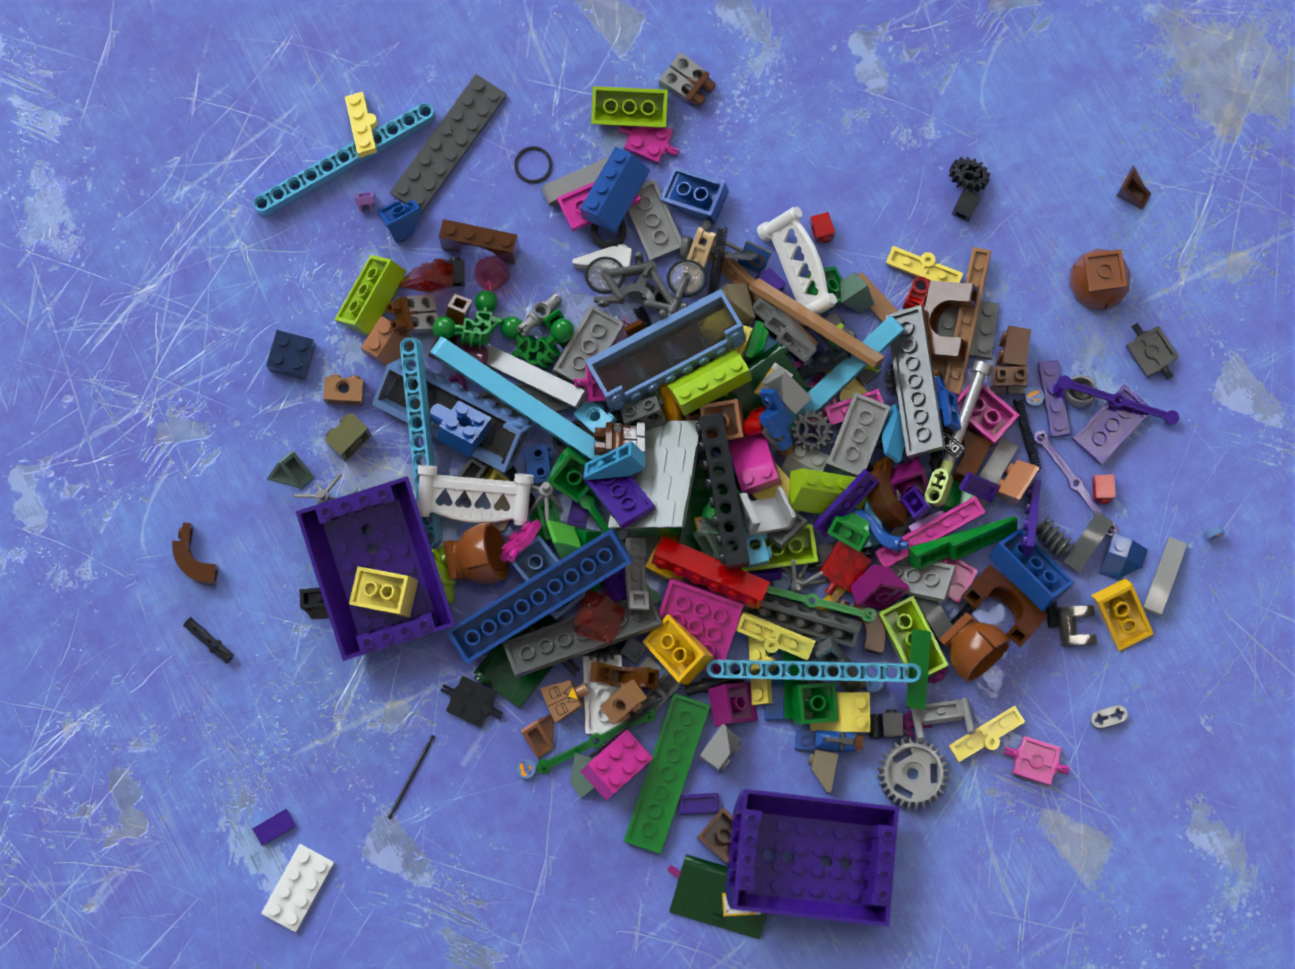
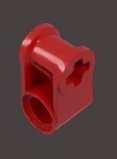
M917 277L913 281L902 309L905 310L906 308L919 305L924 306L930 285L927 278ZM917 283H922L925 285L926 289L920 291L916 288L915 285Z
M765 406L753 409L743 421V430L746 436L762 434L764 428L759 417L766 410Z

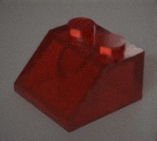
M434 259L431 263H422L421 266L412 269L399 283V287L431 293L453 286V263L445 262L444 259Z
M587 590L573 622L575 633L612 644L625 609L607 595Z

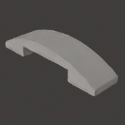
M1001 437L979 476L998 483L1018 446ZM977 497L981 506L984 507L987 501Z
M626 538L625 547L634 559L632 563L625 566L629 610H649L648 591H646L645 538Z

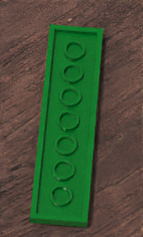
M673 693L652 755L653 759L650 761L623 842L661 854L711 705Z

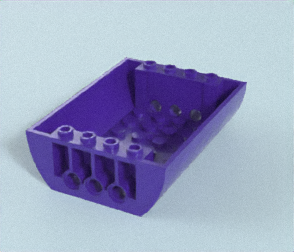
M408 476L295 511L343 661L455 626ZM369 524L372 527L370 535L362 533L363 525ZM370 543L378 545L377 553H369L367 547ZM357 567L407 575L418 579L410 618L349 605Z
M743 789L737 798L732 816L725 889L730 909L889 927L899 807ZM767 849L773 852L774 856L771 861H767L764 858V852ZM785 852H790L793 856L790 863H786L783 860ZM824 856H828L831 859L829 867H824L821 863ZM844 858L850 861V867L847 870L841 867V860Z

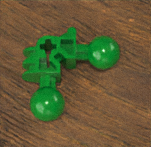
M489 290L479 292L474 300L475 307L478 310L476 311L475 322L472 319L465 318L464 325L455 324L449 317H439L432 326L434 335L438 339L443 337L447 340L454 335L462 336L461 347L467 343L469 348H473L475 344L480 349L481 345H486L490 342L491 333L498 325H502L503 319L500 317H492V312L498 306L497 296Z
M516 316L505 318L500 328L504 337L516 340L518 343L517 349L512 352V356L523 358L531 365L540 364L545 369L550 367L548 362L553 364L556 362L555 356L560 357L562 355L555 345L558 342L569 341L574 335L572 322L564 318L554 321L551 326V334L548 337H540L538 340L534 336H522L523 330L521 332L517 331L516 328L522 323V320Z

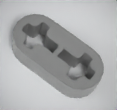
M1116 705L1096 711L1091 715L1090 723L1096 729L1122 723L1127 718V710L1123 706ZM1115 709H1118L1119 712L1123 713V715L1120 716L1121 720H1119L1118 717L1111 718L1110 715L1116 712ZM1097 715L1100 717L1107 716V720L1102 721V725L1099 722H1095L1094 719L1097 718Z

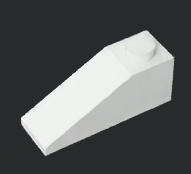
M623 244L611 246L575 258L572 261L573 268L586 270L593 260L607 256L618 260L623 267L630 266L632 248H628L627 245ZM604 260L594 264L590 270L602 271L603 269L608 270L619 267L614 262Z

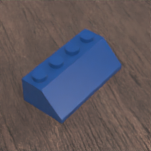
M615 147L580 208L582 219L616 233L649 175L650 169L633 154Z
M1020 528L1000 541L988 557L1041 611H1044L1054 604L1075 582L1036 543L1034 544L1031 556L1023 555L1024 547H1021L1022 536H1025L1026 533Z

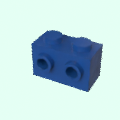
M547 443L524 446L527 474L534 475V481L531 485L541 486L543 482H547L553 469L549 464V460H553L551 448L547 449Z

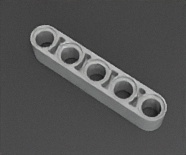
M609 157L545 184L541 190L548 205L554 206L558 204V197L595 182Z

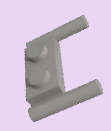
M968 698L926 704L925 710L911 709L918 742L925 740L922 723L924 726L962 720V717L965 719L968 734H975Z

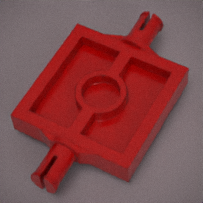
M838 540L819 570L830 581L829 586L824 592L832 596L838 586L852 593L850 586L865 573L872 560L862 552Z

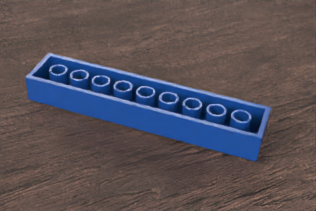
M613 527L460 621L446 632L465 663L468 664L629 565L634 559Z

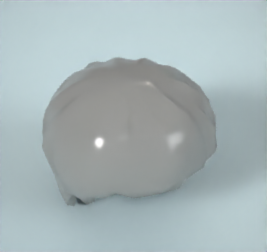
M1077 375L1071 378L1074 382L1097 389L1095 381L1085 375ZM1072 389L1064 390L1066 400L1075 407L1089 406L1095 400V397Z

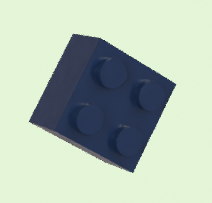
M276 330L266 364L268 370L306 380L316 343L311 338Z

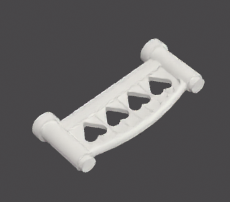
M792 207L772 221L759 225L757 232L763 241H773L796 301L820 315L835 306L837 298L833 293H828L826 277L817 249L799 221L802 217V211L798 207ZM791 229L795 231L794 235L798 239L796 244L786 242ZM798 246L801 247V253L804 254L803 261L793 259ZM805 263L808 264V270L811 272L810 278L800 277ZM812 281L815 282L818 295L807 294ZM795 319L802 327L806 326L805 324Z
M418 465L417 473L420 474L417 506L421 517H429V513H435L449 519L469 523H493L511 519L514 520L515 525L526 524L530 487L533 484L534 475L516 473L514 481L437 475L436 466ZM446 488L452 499V504L450 506L445 504L437 505L436 499ZM464 490L472 502L469 508L464 506L457 507L455 505V501ZM483 492H485L491 503L489 509H484L483 507L477 509L474 506ZM504 493L510 509L508 511L503 509L495 510L494 504Z

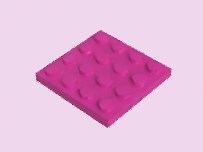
M671 577L659 617L662 621L670 614L714 656L711 661L726 659L744 603L738 600H731L725 595ZM715 663L712 667L713 672L719 674L722 670L718 663Z

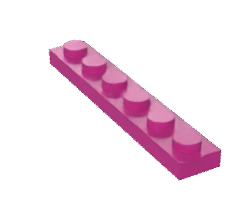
M974 496L902 537L903 541L909 542V547L942 538L984 515L985 511L977 497ZM883 547L876 551L875 555L882 566L890 567L907 558L908 550L902 549L900 552H894Z

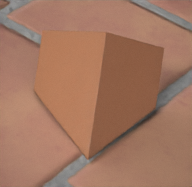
M551 714L536 720L521 730L522 735L537 758L554 749V720Z

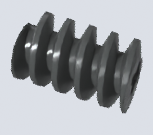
M1047 516L1036 527V535L1040 534L1039 541L1046 539L1045 547L1051 545L1050 552L1057 551L1055 554L1057 558L1063 556L1071 549L1075 542L1069 544L1071 538L1067 537L1064 539L1065 532L1058 533L1060 527L1056 526L1053 528L1054 521L1047 522L1049 517Z

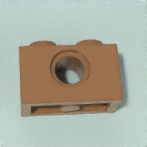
M333 374L330 377H325L323 400L329 404L363 405L365 382L360 376L342 378L341 375ZM342 386H349L348 392H340Z
M631 680L620 687L599 707L613 725L619 721L624 723L631 718L630 713L632 711L635 713L643 707L642 702L647 697L636 682Z

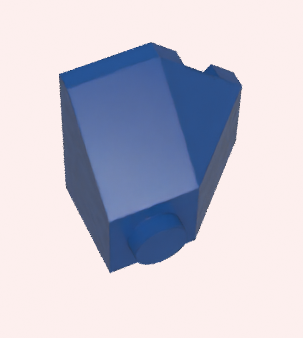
M415 200L408 201V204H401L400 201L392 202L377 210L395 243L405 241L409 236L413 235L422 211Z
M1113 534L1099 573L1119 579L1142 568L1148 549L1132 539Z

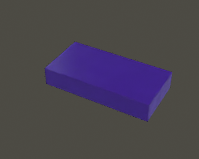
M967 471L959 489L992 503L1000 485Z
M718 793L680 795V815L718 813Z
M285 809L252 828L261 846L296 827V824L288 810Z

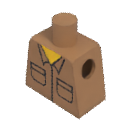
M572 680L540 689L555 723L564 721L584 706L581 697L590 694L586 683L576 687L575 682Z

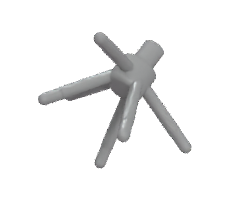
M338 474L325 490L321 489L320 484H317L318 491L316 494H294V497L316 498L317 504L336 499L329 496L328 492L341 478L342 474Z
M543 482L540 487L531 485L530 489L539 491V496L529 510L530 513H533L541 499H544L546 521L550 520L548 500L550 498L561 512L564 511L563 507L553 496L555 487L551 486L548 482Z
M795 559L791 560L792 573L788 567H783L792 580L790 584L791 592L798 593V591L803 590L804 586L826 582L825 579L815 580L823 575L822 571L805 580L803 575L808 564L803 565L799 576H797Z

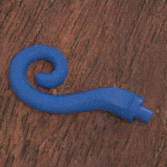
M857 508L851 512L870 522V532L884 548L894 552H900L902 549L908 550L909 542H904L902 537L886 533L867 512Z

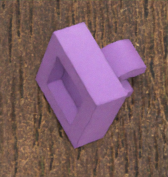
M374 191L355 194L356 206L359 205L360 213H363L364 205H368L370 212H372L374 208L373 203H375Z

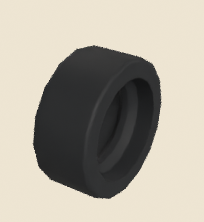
M624 220L619 226V236L611 242L603 241L597 233L599 226L591 224V237L599 248L605 249L624 243L626 238Z

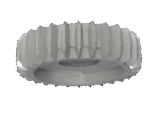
M909 737L908 743L901 739L900 746L897 742H894L895 749L889 746L887 749L890 753L884 752L882 754L886 759L879 760L883 767H877V770L882 771V774L877 775V778L883 779L878 785L885 786L881 792L888 791L889 794L886 798L893 797L892 804L899 801L900 808L907 804V810L910 809L911 805H914V809L917 810L918 804H921V807L924 809L926 807L925 802L931 806L933 804L932 798L936 801L939 800L936 795L937 793L940 795L944 794L940 788H947L943 781L949 780V777L944 776L945 773L949 772V769L943 768V766L948 764V762L941 761L944 754L938 756L937 753L940 749L932 750L933 743L926 746L927 740L920 744L916 738L915 743H913L912 738ZM906 749H910L912 752L910 756L895 763L894 756ZM930 764H936L937 783H931ZM912 768L918 772V777L914 780L909 779L907 776V771ZM897 784L913 793L911 799L893 789L894 786Z

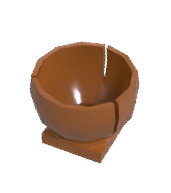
M1095 249L1081 255L1072 266L1069 286L1075 299L1088 309L1106 310L1118 305L1129 292L1130 270L1122 256L1121 249L1113 251Z
M492 522L480 523L467 529L458 541L447 540L443 542L451 580L461 582L473 581L480 585H491L507 578L509 561L503 562L499 558L503 551L502 547L505 544V540L498 527Z
M969 613L964 614L939 639L945 646L950 648L951 665L957 675L965 682L974 681L983 675L1004 655L1003 653L1011 645L1010 639L1004 631L994 624L980 622Z

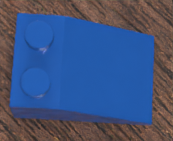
M673 167L660 201L699 220L705 221L707 219L712 224H716L729 190L725 182Z

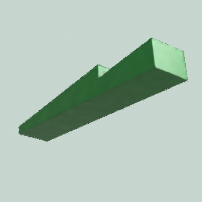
M1016 516L909 547L908 563L918 571L948 557L955 561L1003 540L1016 532L1018 518Z

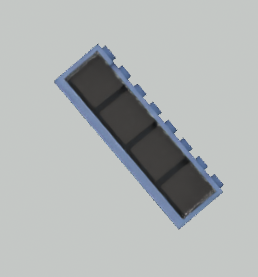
M722 289L586 359L585 362L609 410L612 412L620 410L631 401L639 400L648 392L656 391L665 383H671L682 374L686 375L694 368L707 364L711 359L724 355L729 349L740 347L746 341L741 321Z
M401 358L387 364L372 405L408 423ZM412 361L410 367L412 370H415L416 364ZM425 366L429 413L431 407L435 404H441L451 410L459 400L491 417L490 432L472 456L504 473L510 470L534 424L530 423L526 417L517 416L510 409L501 408L494 401L480 397L477 392L468 391L461 384L446 380L444 375L435 374ZM414 380L412 383L415 390L418 388L417 380ZM416 399L414 402L417 409L420 407L419 399ZM418 418L416 421V424L419 428L422 426V420L420 418ZM430 420L432 436L437 438L439 425Z

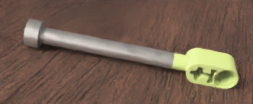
M975 361L972 367V371L975 373L959 415L961 429L953 431L952 437L962 443L985 377L990 376L993 369L991 365L980 361ZM947 452L941 467L932 473L925 492L926 500L936 507L945 504L953 484V476L950 473L956 459ZM945 476V480H939L940 477ZM939 492L938 500L933 501L932 496Z

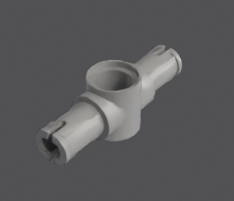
M553 293L545 302L537 303L527 315V319L517 326V331L521 332L523 330L521 335L525 336L533 327L543 325V319L551 314L553 309L562 302L561 296L556 299L558 294Z

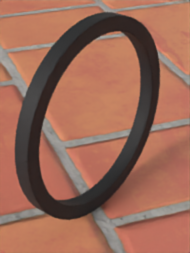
M526 147L515 158V171L525 182H541L549 176L552 170L551 157L541 147ZM528 150H539L549 160L547 173L536 180L523 177L517 168L519 157Z

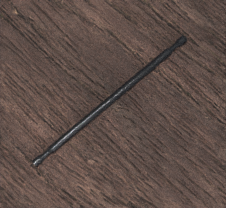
M660 696L657 701L649 705L589 756L593 758L595 754L604 749L650 711L658 702L662 701L663 698Z
M431 734L430 740L423 749L387 818H392V814L399 805L423 760L431 741L435 737Z

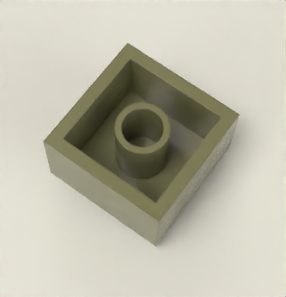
M352 412L349 415H344L339 421L340 424L335 429L331 428L326 433V438L324 439L328 447L344 462L372 436L368 427Z

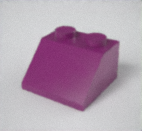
M917 458L892 468L890 486L898 501L904 504L900 498L914 485L925 495L928 480L925 469Z
M879 565L871 566L868 571L850 586L857 606L879 610L891 607L910 590L909 586L889 567Z
M751 683L723 684L708 689L715 727H721L722 724L733 726L758 721L756 707L752 705Z

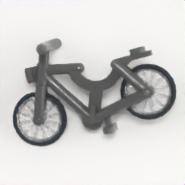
M642 252L635 253L636 265L623 267L618 260L605 256L593 260L585 272L587 285L594 292L613 294L610 297H594V303H598L599 307H609V303L623 304L627 294L638 292L647 298L644 301L645 307L660 310L659 316L661 319L685 308L686 303H681L683 297H692L699 294L707 282V274L701 264L689 259L678 261L670 267L667 273V284L671 291L675 293L673 298L656 272V263L651 260L644 262ZM640 275L636 284L620 288L625 277ZM650 277L668 304L656 302L651 290L645 287Z

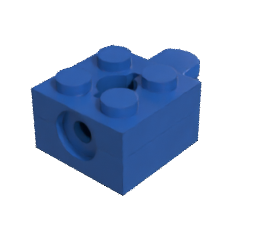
M459 400L451 410L441 404H435L431 407L430 420L439 425L437 440L469 457L472 456L490 432L492 418Z

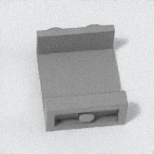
M782 487L777 488L776 494L772 498L750 501L747 493H741L738 496L743 525L749 536L792 528L796 519V513L791 508L788 496L784 493Z

